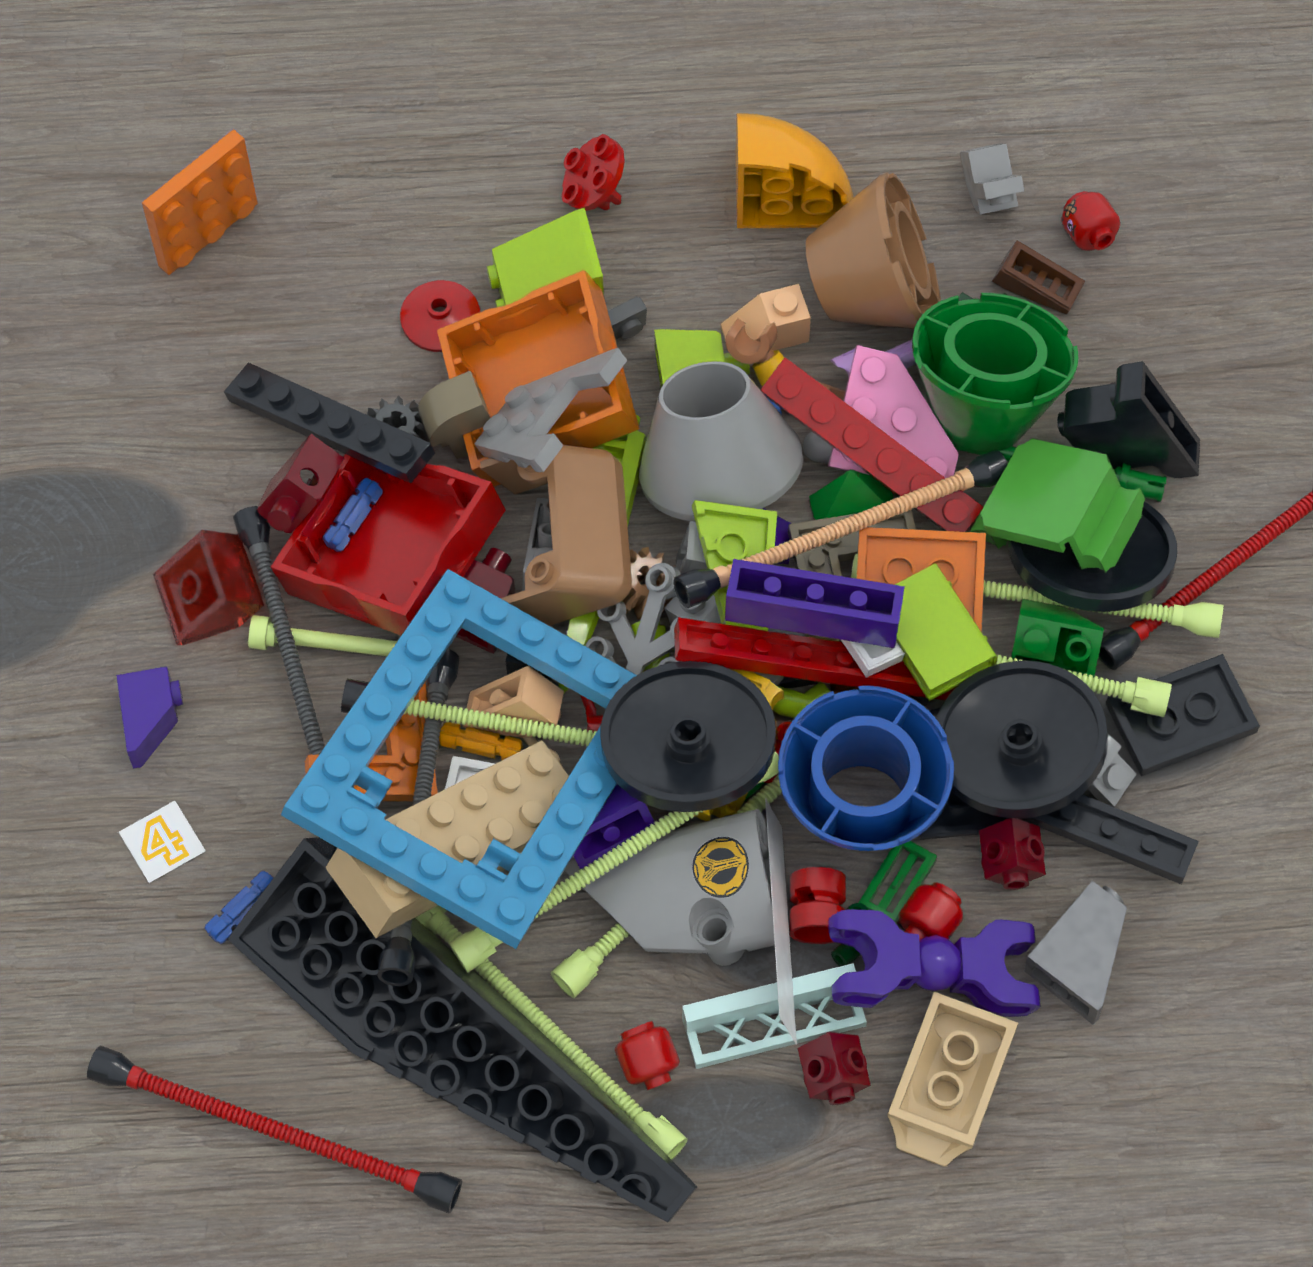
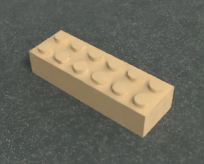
M541 740L387 818L386 821L460 863L466 859L477 865L479 860L483 858L493 838L521 854L569 776ZM337 848L326 866L329 874L375 938L438 906ZM500 866L497 868V870L500 872L505 870Z

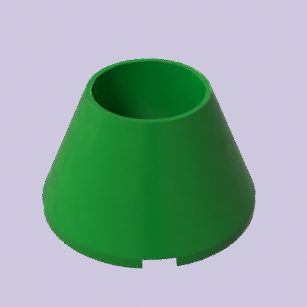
M981 293L980 299L959 301L958 295L934 304L922 314L914 328L912 338L913 356L934 415L951 441L976 451H999L1009 448L1026 434L1066 390L1074 379L1077 370L1078 348L1073 346L1067 336L1068 328L1057 317L1032 302L997 293Z

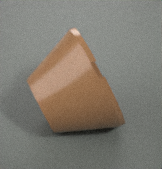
M894 173L880 174L806 239V258L811 280L822 308L832 321L914 329L922 314L931 306L941 301L934 262L927 264L921 242L927 240L922 223L906 188Z

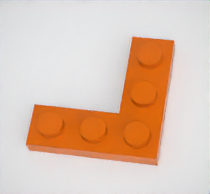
M426 682L414 697V701L418 699L420 702L423 700L427 703ZM408 713L406 715L403 714L386 739L387 755H375L368 766L370 769L393 781L382 801L413 802L424 732V716L419 717L417 715L415 717L413 714L411 716ZM319 755L307 756L305 760V773L308 772ZM435 769L431 796L438 793ZM358 785L354 786V789L360 791L363 794L366 793L365 789L359 787Z

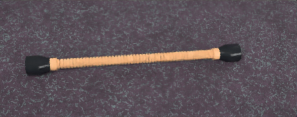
M998 450L987 452L977 456L964 469L955 472L954 476L922 487V489L914 490L904 494V496L867 509V511L859 512L844 518V520L837 521L802 535V537L799 536L774 546V548H769V550L761 551L741 560L774 565L958 490L965 491L970 488L992 487L1000 479L1007 466V461ZM732 564L727 566L721 565L713 569H693L676 576L673 584L680 603L685 608H690L708 601L720 588L728 586Z

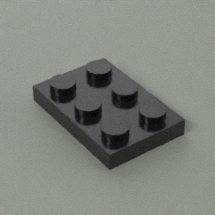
M1223 654L1154 679L1172 684L1165 717L1130 710L1131 703L1122 702V698L1119 699L1118 696L1114 698L1111 695L1106 700V706L1141 776L1258 732L1260 727Z

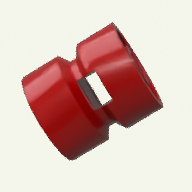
M809 867L796 870L790 875V902L795 905L790 909L791 938L808 944L835 943L829 935L828 919L837 912L845 910L841 907L846 902V875L843 872L833 868Z

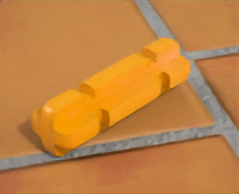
M451 722L443 724L439 737L440 745L443 747L457 749L460 746L464 752L493 759L498 755L501 756V760H504L523 749L522 740L505 736L504 739H501L498 733L468 726L464 730L461 729L460 724Z

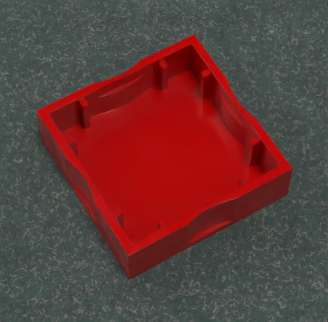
M345 454L343 462L324 495L296 527L270 568L288 595L402 636L447 569L464 577L506 509L491 481L443 465L426 464L413 482L408 483ZM369 478L372 481H376L383 490L382 495L375 505L370 503L369 506L372 509L355 534L348 535L351 540L341 552L328 548L322 540L323 535L330 525H336L333 521L352 494L357 495L355 489L361 480Z

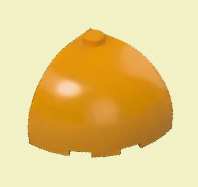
M749 113L736 114L737 228H819L854 198L850 181L841 163L831 150L814 135L778 118Z

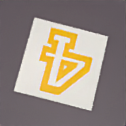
M176 801L119 831L149 883L205 852L204 847Z

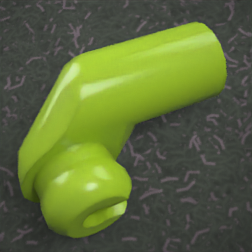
M819 682L805 693L777 686L784 690V699L777 702L773 707V711L779 715L795 719L807 705L824 694L829 693L830 690L822 682Z

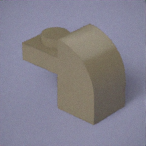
M471 371L436 385L422 397L418 405V411L432 447L441 444L442 448L450 446L456 459L468 455L463 435L483 427L487 420L491 418L481 389Z

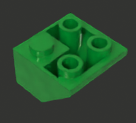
M1022 599L1011 657L1012 660L1017 658L1018 661L1022 659L1023 661L1048 663L1067 671L1071 670V673L1076 671L1077 674L1080 672L1082 675L1087 674L1088 677L1092 675L1094 678L1104 628L1064 606Z

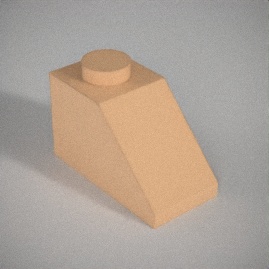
M799 284L760 293L721 323V330L726 342V335L737 318L746 323V334L755 341H760L759 336L766 326L775 322L777 339L771 348L773 351L809 342L811 317Z
M526 666L470 691L467 708L468 711L470 709H473L474 712L479 710V713L484 711L485 714L486 712H489L490 715L495 713V716L500 714L501 717L506 715V718L511 716L512 719L517 717V720L522 718V721L524 719L528 721L533 720V722L538 721L539 724L542 721L544 724L548 722L549 725L553 723L556 726L561 716L560 709L564 691L530 666ZM471 724V726H468L493 733H498L500 735L519 738L528 737L527 734H525L524 736L521 735V733L517 735L516 732H514V734H511L510 731L506 733L505 730L503 732H500V729H498V731H495L494 728L492 730H489V727L487 729H484L483 726L482 728H479L478 725L476 727H473V724Z

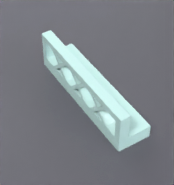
M854 963L792 978L794 1010L800 1009L813 1016L806 1029L796 1031L797 1044L814 1040L827 1032L842 1033L866 1027L867 1021L862 1007L851 1006L854 1017L836 1020L823 1013L828 1003L833 1000L832 984L846 972H856ZM777 982L682 1006V1021L696 1069L796 1044L785 1025L781 1024ZM821 1003L818 1009L811 1006ZM778 1014L775 1020L768 1017L771 1015ZM755 1019L770 1027L764 1039L755 1042L738 1034L745 1022ZM818 1020L825 1023L822 1025L815 1026ZM735 1025L733 1030L726 1028L727 1026ZM715 1030L727 1037L721 1050L702 1055L697 1034ZM776 1031H778V1032H780V1033L783 1034V1035H779V1036L773 1037V1035H774V1033H775ZM733 1042L740 1044L739 1046L731 1047Z

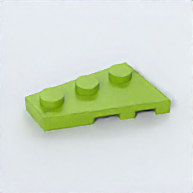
M694 500L692 510L707 569H713L721 565H731L733 559H745L761 551L774 548L777 511ZM728 586L720 588L714 594L721 624L768 631L766 627L725 621Z

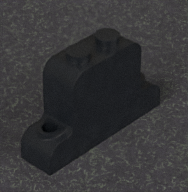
M1143 361L1119 366L1116 371V382L1074 389L1066 393L1064 412H1059L1057 424L1061 436L1065 437L1074 448L1107 454L1113 469L1118 466L1122 467L1124 463L1131 465V468L1155 466L1164 475L1173 478L1199 476L1200 438Z

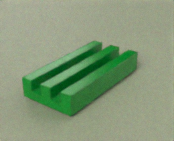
M912 841L891 848L858 903L866 905L868 910L883 912L898 926L899 911L914 890L924 883L937 861V855ZM904 849L907 850L910 854L879 905H875L872 903V900ZM917 859H923L924 862L893 913L886 911Z

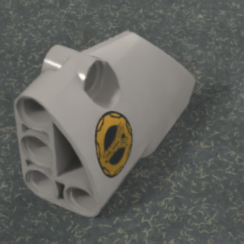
M759 809L670 830L669 834L666 833L659 840L656 838L655 843L652 842L645 849L642 847L641 852L638 851L631 858L628 856L627 861L623 860L622 864L619 863V866H614L613 870L609 869L608 873L605 872V875H600L599 879L595 878L594 882L590 881L591 883L589 885L586 884V887L583 888L646 952L707 954L715 964L728 966L737 962L742 957L745 949L749 952L775 946L767 821ZM574 856L564 870L569 876H574V873H579L580 870Z

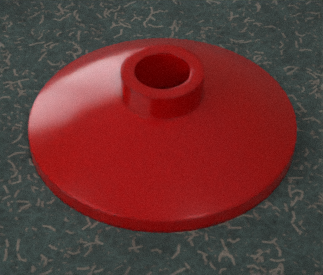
M446 280L431 281L418 286L406 297L400 312L401 326L406 337L416 346L431 352H442L437 330L480 313V307L472 292L461 284ZM437 307H445V308H446V309H445L444 311H442V312H436V311L433 310L434 308H437Z

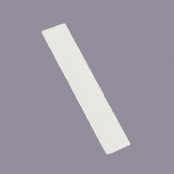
M765 798L779 1017L797 1045L782 826Z

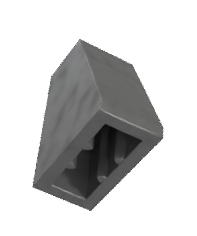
M1091 881L1027 956L1024 972L1094 1025L1099 1019L1127 907L1114 890L1107 886L1101 888L1094 881Z

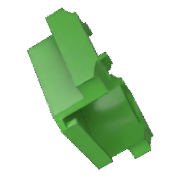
M1032 438L1026 443L1017 446L970 532L986 533V542L994 544L998 549L1006 545L1008 540L1063 553L1066 549L1064 544L1069 542L1081 569L1099 568L1106 573L1111 567H1115L1142 516L1145 497L1141 488L1131 490L1121 487L1107 454Z

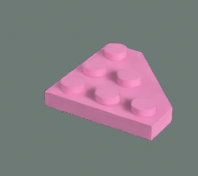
M857 345L843 401L945 478L954 476L959 453L899 356ZM832 447L828 467L844 471L851 469L868 474Z

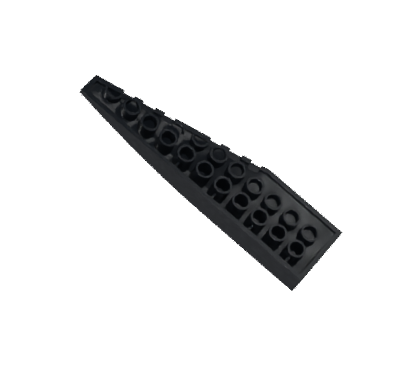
M320 837L304 838L227 940L351 1053L385 1068L384 1071L399 1079L404 1078L423 1088V1092L453 1104L466 1115L520 1144L525 1143L535 1148L548 1159L556 1163H563L581 1173L580 1176L589 1181L606 1186L617 1192V1196L666 1222H670L697 1189L692 1180L602 1089L510 1002L474 970L467 973L454 952L416 918L412 919L410 929L412 932L411 945L415 955L412 982L405 986H392L380 981L377 976L380 954L389 941L390 931L375 938L327 871L326 866L337 848Z

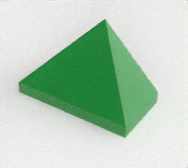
M850 469L810 495L809 503L813 519L818 520L858 514L890 501L894 497L892 491L872 476Z

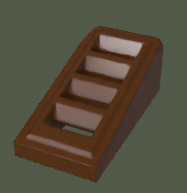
M1017 240L1006 254L992 282L1008 291L1067 315L1085 280ZM1015 265L1023 267L1020 272L1014 269ZM1031 271L1037 273L1035 280L1028 277ZM1045 278L1053 280L1048 289L1042 286ZM1060 284L1068 286L1062 297L1055 294Z

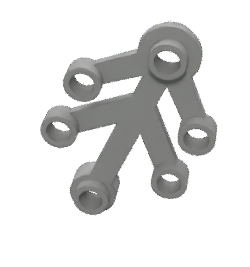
M666 563L655 564L647 572L645 582L649 594L636 636L625 615L626 606L623 601L616 604V611L610 617L607 614L608 607L597 610L599 617L609 622L628 661L626 669L635 675L644 672L646 666L675 649L674 628L678 617L672 622L670 631L654 640L665 600L677 596L673 584L674 578L681 575L677 568ZM664 572L665 581L662 585L657 586V578ZM680 616V618L691 619L686 616ZM599 636L588 640L586 647L593 651L602 643L604 651L601 655L615 663L612 657L614 647L609 640ZM667 657L660 662L659 666L682 661H677L674 657Z

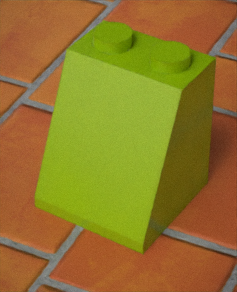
M585 208L568 213L492 249L493 265L487 266V273L491 289L499 288L501 299L495 300L496 308L511 304L533 290L582 270H585L602 289L604 295L603 274Z

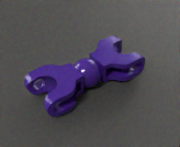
M841 910L828 919L829 935L833 942L854 947L862 955L865 964L864 971L846 972L832 984V999L836 1004L873 1008L884 1001L893 990H908L916 983L920 988L931 992L950 987V993L964 994L970 998L977 1008L999 1016H1027L1041 1007L1040 993L1036 985L1015 980L1008 973L1004 962L1005 956L1021 955L1036 942L1035 928L1030 923L1002 919L995 920L985 926L977 936L961 937L953 944L949 939L938 935L919 940V934L905 933L899 929L889 916L881 911Z

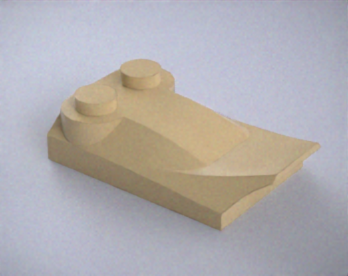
M937 992L933 993L888 1112V1118L896 1138L897 1149L946 1167L957 1156L973 1147L1009 1052L1018 1022Z

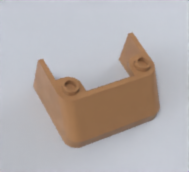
M563 445L544 472H536L531 465L526 468L519 467L514 460L505 463L489 458L480 462L481 470L515 495L548 484L552 551L536 556L529 563L525 571L524 591L501 598L502 600L551 626L618 604L626 598L632 586L623 467L615 456L602 449Z

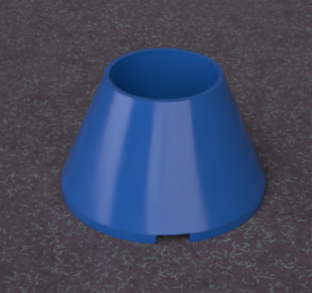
M858 686L856 690L843 691L836 694L832 691L824 694L807 705L795 717L788 727L780 747L778 777L788 807L799 822L811 833L828 843L842 848L859 851H877L893 848L911 841L926 831L936 821L947 804L954 778V760H952L945 731L937 719L924 706L914 699L891 689L877 686ZM865 766L878 769L887 774L896 782L901 792L892 800L881 805L857 806L842 800L834 794L827 785V781L841 770Z

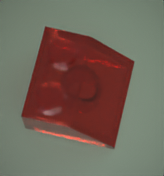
M201 530L153 574L177 645H186L238 628L264 606L244 544L238 537V534Z

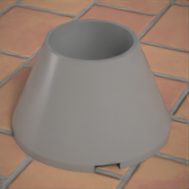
M725 362L694 364L674 373L661 387L639 466V480L642 492L649 503L659 511L677 519L695 522L692 510L694 500L763 509L784 495L797 480L803 465L801 442L793 428L741 368Z

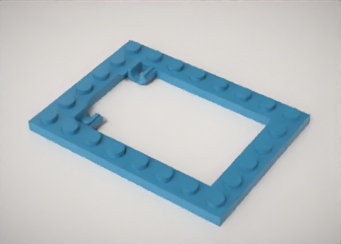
M447 569L288 799L281 816L517 949L617 785L603 759L600 737L601 726L522 853H518L493 838L483 858L479 860L477 865L466 859L460 863L386 821L385 817L387 814L377 808L393 781L370 769L368 766L461 628L605 709L615 693L637 675ZM358 785L359 787L365 789L366 793L363 794L360 791L354 789V786ZM500 866L509 871V874L506 875L498 871L497 868Z

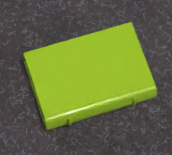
M933 564L895 584L905 586L896 642L905 653L903 657L904 664L928 701L957 687L973 674L996 664L998 657L989 645L987 636L982 634L953 590L952 583L946 579L937 564Z

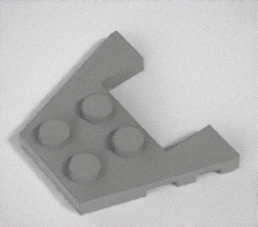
M615 348L526 385L514 388L506 395V403L500 411L484 424V431L474 445L485 457L505 463L514 460L519 467L526 468L531 465L536 472H544L563 447V444L554 433L547 434L580 390L609 386L627 362V359L619 348Z

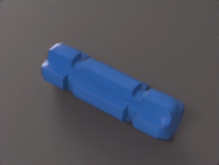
M369 478L361 480L355 489L357 495L352 494L333 521L336 525H330L323 535L322 540L328 548L341 552L351 540L348 535L355 534L372 509L369 506L370 503L375 505L382 495L383 490L376 481H372Z
M261 871L250 881L252 884L250 888L245 886L221 909L223 914L220 917L216 914L205 925V930L209 936L219 944L224 943L233 932L232 928L237 927L274 877L265 871Z

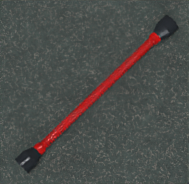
M1313 490L1161 605L1163 607L1167 605L1168 608L1170 606L1174 608V604L1188 605L1256 554L1257 551H1260L1261 548H1264L1265 545H1268L1269 542H1272L1273 539H1276L1277 536H1280L1281 533H1284L1285 530H1288L1313 510ZM1145 617L1141 621L1133 622L1128 627L1109 632L1102 638L1098 657L1108 668L1116 670L1131 659L1140 643L1149 637L1150 632H1153L1154 629H1157L1164 622H1162V619L1160 621H1157V619L1153 621L1151 618L1147 620Z
M99 1046L95 1050L89 1062L87 1078L106 1086H128L136 1090L143 1088L145 1091L154 1092L156 1095L159 1094L161 1097L164 1096V1098L180 1102V1104L185 1103V1106L190 1105L191 1108L201 1110V1112L206 1111L207 1114L216 1115L217 1118L227 1119L228 1122L232 1121L233 1124L237 1123V1125H242L244 1128L248 1127L249 1130L253 1129V1131L269 1135L271 1138L274 1136V1139L290 1143V1145L295 1144V1147L300 1146L301 1149H306V1151L311 1150V1153L316 1152L317 1155L321 1154L322 1157H327V1159L332 1158L333 1161L337 1160L338 1163L342 1162L343 1165L348 1164L349 1167L353 1166L354 1169L358 1168L359 1171L364 1169L365 1173L369 1172L370 1175L374 1174L375 1177L379 1176L381 1179L385 1177L386 1181L390 1180V1182H395L397 1185L401 1183L404 1190L414 1193L428 1206L448 1214L452 1212L458 1200L463 1181L443 1172H421L413 1168L405 1171L404 1167L400 1168V1166H395L393 1163L389 1165V1162H384L382 1159L379 1160L377 1157L373 1159V1156L370 1155L368 1157V1154H363L361 1151H352V1148L347 1149L346 1146L341 1144L336 1145V1142L331 1143V1140L326 1141L325 1138H320V1136L315 1137V1134L310 1135L309 1132L305 1133L304 1130H299V1128L294 1129L293 1126L289 1127L288 1124L284 1125L283 1122L273 1121L272 1118L268 1119L266 1116L263 1117L256 1112L252 1113V1111H247L245 1108L242 1109L240 1106H231V1103L226 1104V1101L210 1097V1095L205 1096L204 1093L200 1094L199 1091L189 1089V1087L179 1086L178 1083L174 1084V1082H169L167 1079L164 1080L162 1077L158 1078L156 1075L148 1074L144 1068L134 1065L122 1053L104 1046Z

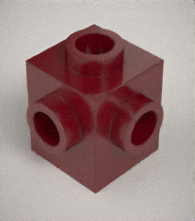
M1008 818L979 830L982 853L981 865L986 880L1002 884L1008 890H1018L1029 886V881L1046 875L1044 863L1045 850L1041 840L1040 826L1016 818Z
M827 1032L797 1048L804 1074V1083L810 1099L829 1100L830 1105H841L853 1101L855 1093L871 1086L867 1071V1061L862 1051L859 1035Z

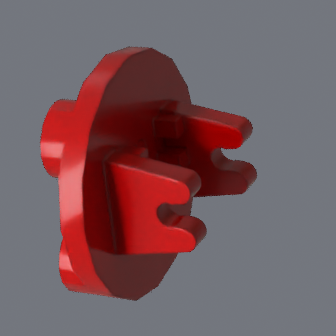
M602 134L592 138L581 146L580 149L573 148L567 153L564 159L566 171L561 196L564 203L577 210L585 208V211L593 210L597 207L609 210L610 202L615 205L621 204L622 196L615 189L622 177L625 159L623 148L616 140Z

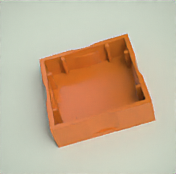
M585 270L533 290L511 304L484 310L437 330L449 379L471 371L481 389L490 417L500 411L506 403V395L514 388L526 385L604 352L618 348L602 289ZM623 367L609 386L580 390L547 434L554 433L563 445L593 448L639 430ZM483 427L464 434L463 437L471 470L479 478L491 481L495 487L500 485V483L481 470L480 462L489 458L483 456L474 445L484 431Z

